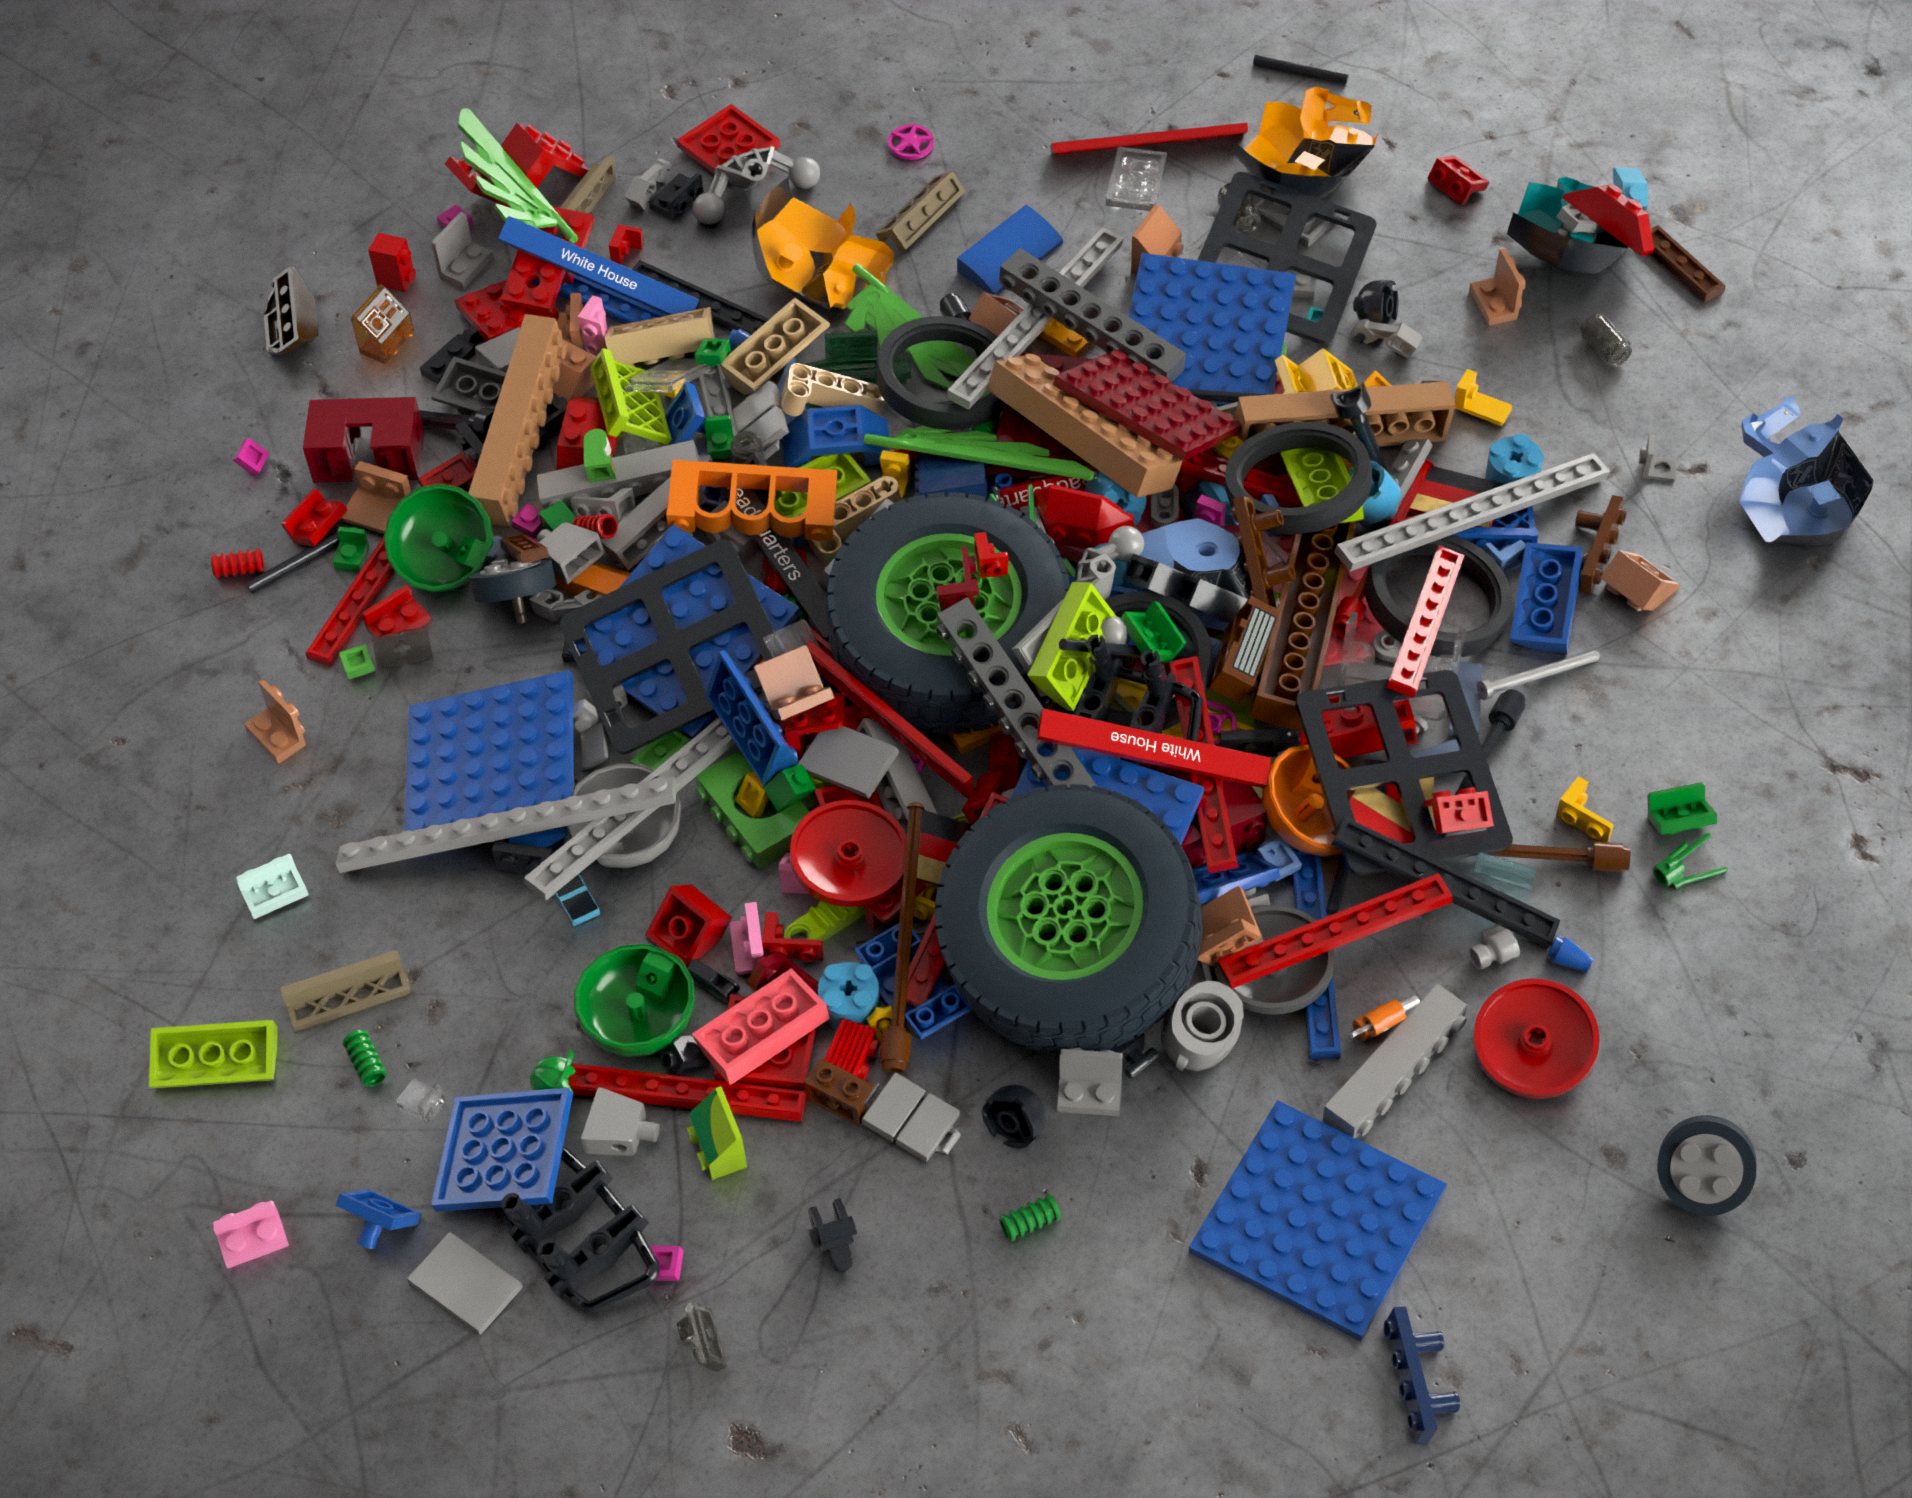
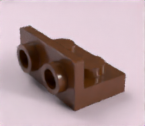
M823 1059L819 1060L804 1082L807 1101L860 1127L862 1117L865 1115L864 1102L873 1090L872 1084Z

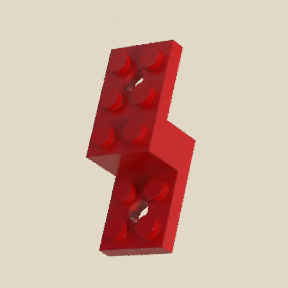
M553 207L578 236V241L574 245L585 249L595 220L593 214ZM557 227L538 228L554 236L559 232ZM517 250L501 301L506 305L552 313L561 284H573L575 275ZM532 280L540 281V284L535 288L527 287L528 283Z

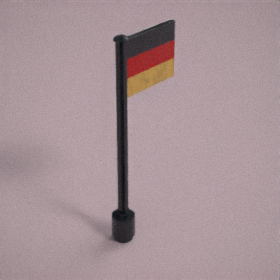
M1508 689L1501 693L1489 713L1488 718L1492 727L1481 745L1486 760H1488L1502 732L1513 730L1525 710V697L1517 690ZM1467 773L1457 790L1472 788ZM1374 787L1355 790L1349 803L1356 822L1401 844L1414 842L1402 804ZM1333 828V830L1331 831V834H1333V835L1335 836V833H1336V832H1335V829ZM1442 833V834H1437V835L1440 836V837H1445V836L1447 835V833ZM1405 880L1406 885L1412 884Z

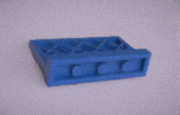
M1533 506L1521 509L1526 510V513L1521 516L1514 512L1505 515V517L1512 520L1508 525L1500 521L1504 517L1502 516L1494 519L1492 525L1495 527H1472L1453 534L1470 541L1482 550H1484V545L1490 542L1499 552L1506 545H1512L1519 540H1522L1525 544L1526 542L1537 543L1538 529L1535 528Z

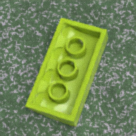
M1297 448L1280 452L1282 461L1303 507L1331 499L1339 494L1351 481L1341 456L1334 452L1317 448ZM1363 505L1352 516L1340 523L1364 519Z
M849 453L822 455L799 467L837 470L836 502L871 483L869 477ZM781 491L783 495L775 502V510L779 515L786 518H796L806 509L808 493Z
M1072 582L1027 675L1040 690L1069 711H1074L1093 670L1089 660L1090 653L1061 650L1059 642L1063 638L1087 641L1090 636L1095 634L1100 638V635L1103 636L1102 629H1100L1103 620L1116 616L1091 582Z
M273 1020L151 1028L149 1088L273 1080L277 1057L278 1026Z

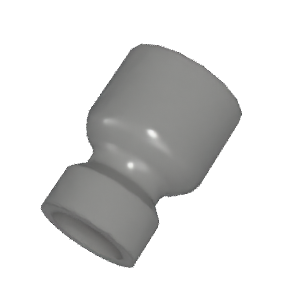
M1497 924L1481 931L1485 945L1478 944L1469 949L1471 960L1478 970L1489 967L1492 961L1502 964L1520 955L1519 945L1512 932L1508 929L1502 930Z

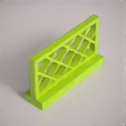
M602 348L590 368L608 435L618 437L621 431H625L668 445L672 438L653 372L616 361L613 358L612 351ZM646 409H648L650 412H652L656 417H654V416H653L651 413H649ZM637 414H639L641 417H643L647 422H645V421H644L642 418H640Z

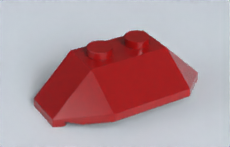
M1607 184L1563 195L1562 198L1640 256L1652 254L1654 251L1648 213L1641 209L1642 205L1638 201L1628 199L1622 195V190L1617 186Z
M576 396L568 401L557 443L556 470L584 464V436L593 429H602L606 432L612 449L610 455L611 458H614L618 437L608 435L598 398Z
M1049 485L1037 492L1034 491V506L1038 509L1046 534L1054 542L1083 549H1094L1101 543H1108L1110 535L1115 529L1122 526L1134 527V515L1125 512L1120 506L1105 496L1056 485Z

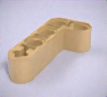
M796 363L791 365L782 387L780 406L786 414L799 416L803 413L806 403L825 408L862 405L880 416L886 401L875 384Z
M884 476L835 503L833 541L825 540L819 542L807 539L810 548L822 565L827 567L842 546L841 540L848 537L854 530L856 531L857 527L868 517L870 518L886 498L893 503L902 500L897 480L890 476Z

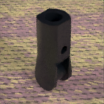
M694 959L687 967L694 983L706 989L724 1003H729L730 994L740 990V986L735 980L718 973L697 959ZM719 983L723 985L721 989L717 987Z

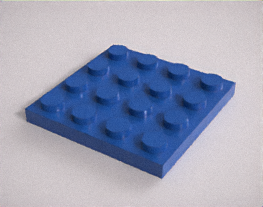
M569 1088L455 1097L431 1203L433 1209L436 1212L497 1208L501 1207L502 1199L509 1193L518 1194L522 1201L527 1202L529 1205L552 1204L573 1098L571 1090Z

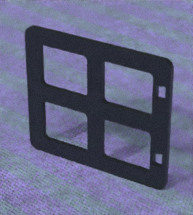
M1237 172L1231 180L1198 260L1216 263L1222 248L1229 247L1267 261L1268 267L1266 270L1278 272L1293 270L1332 284V292L1319 322L1289 313L1286 329L1287 333L1321 345H1327L1331 343L1377 223L1374 218L1245 172ZM1260 186L1268 188L1275 192L1274 194H1271L1260 190ZM1246 194H1252L1290 208L1291 211L1276 244L1262 241L1234 231L1231 228ZM1334 212L1347 216L1348 220L1333 216ZM1310 216L1354 231V236L1342 266L1336 267L1296 252V247Z
M727 539L718 540L565 614L560 620L562 632L614 749L623 755L644 747L715 712L705 696L707 690L691 659L690 651L741 625H747L764 658V662L785 653L732 542ZM719 565L735 597L734 605L687 628L678 629L662 596L663 590L711 566ZM637 602H643L659 635V640L608 666H601L587 635V627ZM585 640L589 651L581 655L576 643ZM665 662H671L687 696V701L641 725L629 728L613 693L614 687ZM755 670L744 674L752 682L754 692L762 689ZM616 711L621 722L612 726L607 714Z
M1440 670L1423 673L1420 682L1425 681L1427 689L1417 690L1414 698L1434 694L1442 697L1459 746V751L1417 758L1411 756L1393 704V701L1409 699L1411 697L1387 688L1389 679L1311 690L1299 694L1295 706L1335 832L1344 816L1355 821L1347 791L1393 784L1397 787L1414 839L1413 843L1403 845L1441 862L1504 851L1512 844L1513 836L1459 678L1453 671ZM1343 695L1344 702L1330 704L1328 696ZM1366 705L1371 708L1388 762L1340 769L1337 765L1321 713ZM1465 772L1468 774L1472 787H1475L1476 792L1488 791L1494 826L1483 831L1440 837L1436 833L1428 807L1423 806V801L1426 800L1419 779ZM1341 849L1347 869L1352 874L1360 876L1385 871Z

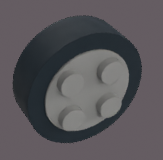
M549 558L523 564L519 561L508 563L507 559L491 562L490 566L484 567L483 570L469 576L475 602L487 603L512 599L517 624L528 622L523 602L524 596L536 594L557 585L552 560Z
M1711 1115L1690 1117L1675 1125L1662 1141L1657 1163L1659 1181L1666 1195L1677 1206L1690 1213L1703 1216L1727 1213L1741 1205L1753 1189L1757 1172L1754 1147L1743 1130L1727 1119Z

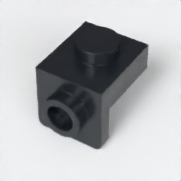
M692 1035L676 1037L664 1048L660 1055V1060L668 1075L680 1076L685 1068L707 1066L711 1063Z

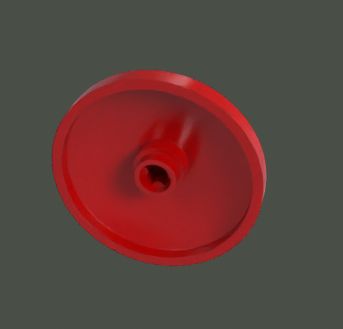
M858 800L830 802L809 812L795 828L790 844L792 871L800 885L809 894L823 902L841 907L870 905L890 895L902 882L907 836L900 823L890 813L874 804Z
M1530 978L1511 982L1499 988L1488 997L1477 1015L1473 1042L1480 1066L1495 1084L1517 1096L1531 1099H1546L1565 1094L1585 1080L1595 1064L1600 1036L1598 1024L1592 1010L1576 992L1555 981Z

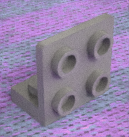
M462 212L452 219L448 226L432 241L439 278L461 289H465L494 258L492 250L472 242L467 216Z
M1081 1048L1061 1049L1057 1112L1119 1116L1123 1054L1115 1053L1111 1050H1101L1098 1052L1084 1051Z

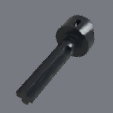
M1361 382L1360 385L1349 391L1333 392L1330 398L1337 416L1341 419H1350L1357 438L1367 449L1370 461L1377 462L1378 465L1383 466L1388 472L1365 414L1372 405L1365 384Z
M481 408L475 416L419 410L423 426L456 430L455 425L465 421L482 443L485 442L495 411L492 408Z

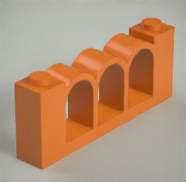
M673 460L667 507V529L674 524L684 532H695L697 526L703 531L715 533L728 529L732 524L737 531L746 535H758L771 527L775 533L787 538L805 534V539L819 542L825 540L833 541L837 470ZM700 486L731 488L728 506L718 513H708L700 509L698 506ZM738 488L769 490L767 508L762 513L753 516L741 513L736 507ZM776 491L808 493L807 506L802 515L796 518H786L779 515L775 510Z

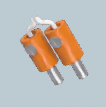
M1412 995L1401 1001L1393 999L1353 1020L1354 1031L1350 1033V1037L1353 1038L1358 1035L1361 1040L1365 1041L1383 1033L1405 1020V1012L1419 1005V998L1416 995Z

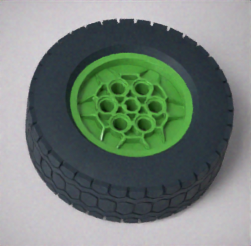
M944 492L929 493L928 499H925L924 494L908 498L907 503L903 499L889 505L888 509L884 507L874 513L871 519L868 517L862 522L856 531L854 530L845 540L844 545L841 546L835 557L829 575L826 596L829 645L833 658L918 731L928 733L929 728H932V733L949 734L950 729L953 730V734L970 733V727L973 728L974 732L991 728V723L995 727L999 725V716L995 710L991 712L983 701L984 694L980 688L972 686L967 677V669L963 664L959 665L955 661L951 653L952 647L948 641L943 642L936 632L937 614L941 612L937 586L965 582L961 547L967 546L968 555L975 557L974 533L986 532L988 544L993 543L995 553H1008L1007 575L980 578L976 564L977 573H971L972 579L977 578L979 596H974L975 608H979L976 611L1035 697L1040 699L1039 693L1027 676L1012 648L1065 598L1070 584L1064 561L1053 541L1051 542L1050 537L1041 527L1038 528V525L1026 515L1022 516L1021 512L1009 505L1005 508V504L989 498L986 503L983 496L969 494L968 498H965V493L948 492V497H945ZM963 632L958 635L962 639H969L972 637V635L967 632ZM983 655L974 657L977 662L981 663L988 660ZM994 678L989 681L992 685L1000 686L1004 684V682L998 678ZM1008 702L1005 704L1010 709H1017L1020 707V705L1016 702Z
M1066 784L1048 786L1046 791L1044 787L1026 791L1027 795L1024 796L1021 793L1007 799L1006 805L1000 803L987 812L988 817L983 815L970 827L971 832L967 830L956 844L957 849L954 848L951 852L939 881L935 902L936 933L941 954L958 991L968 1006L985 1024L1003 1037H1007L1008 1040L1023 1047L1027 1046L1029 1049L1045 1053L1049 1051L1050 1054H1060L1061 1049L1081 1048L1084 1051L1094 1050L1099 1052L1113 1048L1114 1044L1119 1046L1134 1039V1035L1139 1036L1153 1027L1152 1023L1155 1022L1157 1024L1170 1011L1169 1008L1174 1006L1175 1002L1183 994V990H1186L1195 971L1201 950L1203 919L1201 902L1191 864L1181 844L1168 826L1152 811L1150 812L1147 807L1134 799L1132 801L1128 796L1116 791L1111 793L1110 789L1092 786L1090 789L1088 785L1070 784L1069 788H1067ZM1057 882L1062 884L1061 887L1057 890L1053 891L1048 889L1049 886L1053 883ZM1083 885H1092L1088 892L1078 891ZM1034 907H1043L1041 913L1030 914ZM1097 910L1105 912L1100 918H1091V914ZM1046 933H1056L1053 939L1049 941L1042 940L1043 935ZM1076 935H1086L1085 940L1075 943L1072 941Z

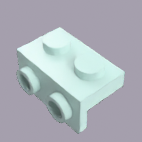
M291 854L277 857L271 862L258 868L247 870L235 878L253 919L309 895Z

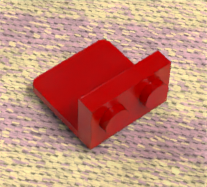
M833 693L834 699L785 720L786 728L783 737L788 745L795 749L798 761L805 754L808 734L839 729L843 726L846 703L844 694Z

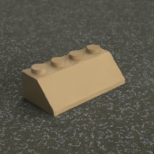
M794 298L724 359L720 367L727 383L743 395L755 392L830 326V323L801 301Z
M710 307L609 327L604 337L607 350L612 351L614 360L631 366L638 362L644 361L645 365L659 362V358L669 356L670 360L684 357V353H696L704 338L714 339Z

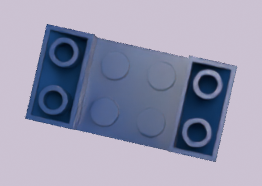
M862 405L806 409L787 425L788 433L783 436L785 467L799 468L811 462V456L864 452L865 466L881 465L880 456L882 450L891 451V448L864 444L866 433L889 437L888 420Z
M899 923L855 948L860 964L869 965L877 977L880 999L886 1007H892ZM913 929L910 964L921 943L920 938ZM939 976L928 1001L916 1008L906 1005L904 1028H906L907 1033L922 1040L972 1009L968 1006L956 985L949 988Z

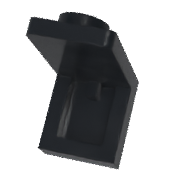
M554 391L552 402L547 404L546 408L550 416L546 418L543 427L539 426L538 447L547 444L550 439L560 434L568 401L562 396L559 397Z

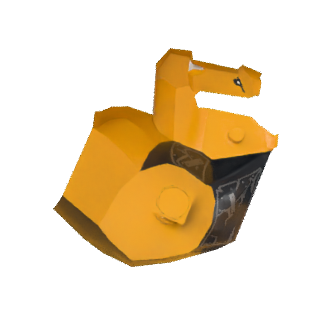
M1319 87L1306 90L1302 109L1288 103L1266 102L1259 134L1245 150L1235 142V155L1254 176L1321 199L1336 190L1352 174L1374 148L1378 136L1377 134L1375 137H1371L1361 130L1341 125L1328 126L1327 123L1330 121L1369 124L1372 105L1362 100L1355 101L1331 94L1328 89Z
M789 176L766 195L756 211L752 222L753 253L761 276L792 296L823 306L828 310L831 307L845 309L846 304L852 300L857 276L852 272V269L858 263L884 284L886 272L893 265L894 251L882 241L851 235L856 222L852 202L840 218L835 220L794 198L789 187Z

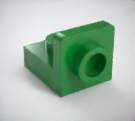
M704 338L695 353L696 364H707L708 366L721 365L724 359L731 353L729 339Z
M717 415L705 417L708 455H711L712 459L734 457L731 416Z
M339 527L340 543L333 559L334 568L360 572L370 547L366 532L355 527Z

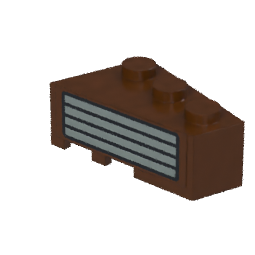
M1252 596L1248 598L1223 632L1209 686L1210 689L1237 703H1240L1247 694L1251 695L1254 692L1258 683L1256 677L1262 666L1263 658L1281 611Z

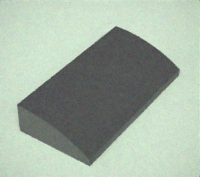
M453 357L431 398L434 401L473 413H477L481 408L495 409L506 372Z

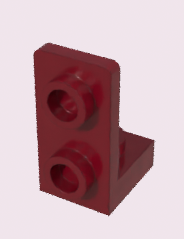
M967 546L961 547L965 582L937 586L941 612L967 597L975 608L974 596H979L977 578L972 579L971 573H977L975 557L968 555Z
M778 951L756 960L747 985L755 991L759 990L791 968L817 995L819 982Z

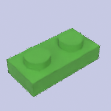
M677 730L648 744L630 760V763L641 764L656 770L691 740Z

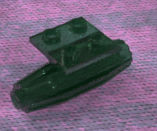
M861 329L857 332L833 331L830 334H825V359L804 365L877 385V331ZM897 357L893 363V370L901 385H906L907 379L912 378L911 363H905V358Z

